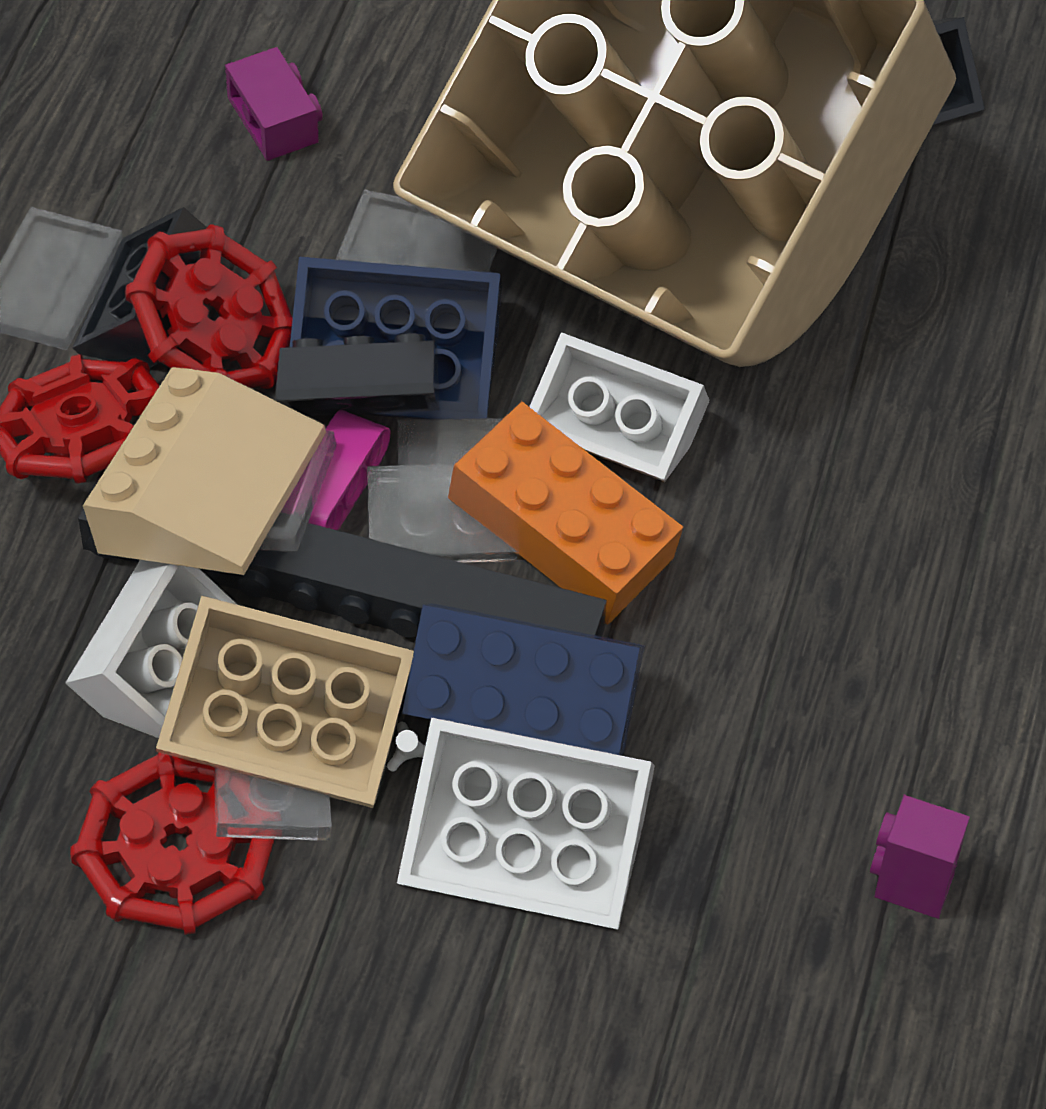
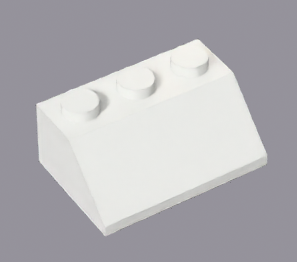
M561 332L530 404V408L588 453L665 482L690 448L708 406L709 398L702 384Z
M140 560L65 683L103 717L159 738L201 595L232 604L236 603L199 568Z

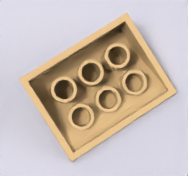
M172 367L83 504L97 552L99 554L244 575L326 434L325 426L220 373Z
M201 595L158 739L156 752L373 808L406 693L414 651Z

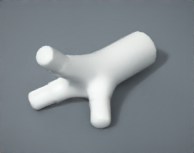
M405 722L397 724V746L395 754L387 764V768L390 771H396L405 760L415 757L423 758L425 746L418 741L417 735L408 729Z

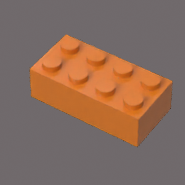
M524 402L518 404L453 467L448 499L559 587L607 600L605 618L607 625L674 559L683 526Z

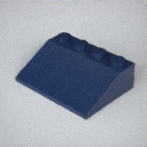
M299 257L290 347H293L292 342L294 340L308 338L323 340V346L344 345L343 339L353 336L373 337L374 343H395V336L423 334L425 335V341H435L437 347L440 410L372 413L367 415L487 425L503 287L501 274Z

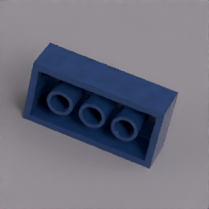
M434 603L425 604L422 606L402 714L427 719L436 718L621 756L625 751L645 645Z

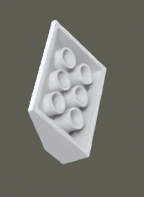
M431 718L397 884L619 929L655 766L650 761Z

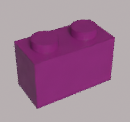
M278 47L225 65L228 99L266 161L319 143L318 122L323 119L320 104L314 94L308 95L306 93L298 68L293 62L287 63Z
M904 795L897 815L886 812L877 837L876 845L878 847L870 868V873L879 876L874 897L939 919L956 871L970 816Z

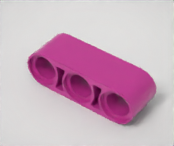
M339 410L326 427L324 438L282 508L280 516L339 530L380 465L388 448L390 428L344 410Z

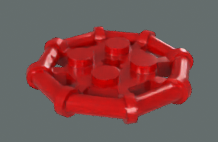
M210 224L204 230L170 235L158 232L150 237L147 242L148 251L134 281L126 286V300L133 304L151 351L148 356L153 363L160 361L169 368H189L220 373L249 388L260 386L264 389H270L277 383L280 348H289L293 320L275 274V270L278 267L274 262L270 260L267 263L225 235L222 227ZM201 250L200 259L195 264L185 265L179 256L181 253ZM221 256L248 273L249 276L243 279L220 263ZM161 270L170 278L164 291L158 289L155 285ZM258 285L265 300V303L267 305L270 316L262 315L261 309L263 308V298L260 292L257 289H255ZM203 303L213 306L220 317L215 321L208 318L209 310ZM157 310L160 311L162 318L166 314L168 315V318L172 325L167 330L169 334L168 337L165 333ZM258 335L271 338L263 357L253 348ZM177 347H179L180 349H182V350L185 351L186 353L190 354L191 356H193L194 358H196L197 360H199L200 362H202V364L199 363L198 361H196L195 359H193L192 357H190L189 355L185 354V353L182 352L181 350H179ZM230 358V362L237 360L242 369L226 372L223 369L222 360Z
M82 354L71 356L70 362L27 380L17 378L8 385L9 393L0 406V456L6 462L7 473L18 479L34 475L74 479L75 483L79 484L87 482L88 476L106 469L134 427V425L129 423L133 416L143 413L160 386L150 374L149 365L137 358L130 359L127 362L83 359ZM90 380L103 381V383L91 382ZM132 389L136 392L128 393L127 390ZM25 434L28 435L19 444L13 438ZM45 453H52L53 456H46V455H44V454H45Z
M158 752L152 758L106 782L98 780L91 787L90 794L92 799L78 841L70 848L71 862L81 867L106 905V915L114 921L119 922L122 919H129L184 930L185 935L196 933V927L247 899L257 900L264 892L265 888L262 881L275 836L282 831L280 816L271 813L245 775ZM175 776L213 784L207 793L201 792L197 786L190 783L176 786ZM160 778L161 790L134 804L125 797ZM232 795L248 819L233 823L221 805ZM111 813L116 818L121 819L120 833L117 841L102 842L101 840ZM183 833L188 835L186 838L187 848L179 851L174 845L164 848L162 845L167 841V836L171 834ZM236 843H250L244 866L238 868L230 864L229 858L232 850L234 852ZM121 862L131 880L125 886H120L107 865ZM219 881L225 884L224 887L195 903L193 902L192 896ZM156 889L169 892L170 897L178 899V905L142 898L145 893L155 894Z

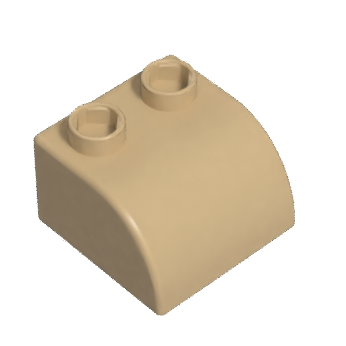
M492 0L398 171L393 186L396 194L409 204L725 363L739 367L753 366L768 361L792 345L818 319L838 293L869 243L953 89L956 76L924 0Z

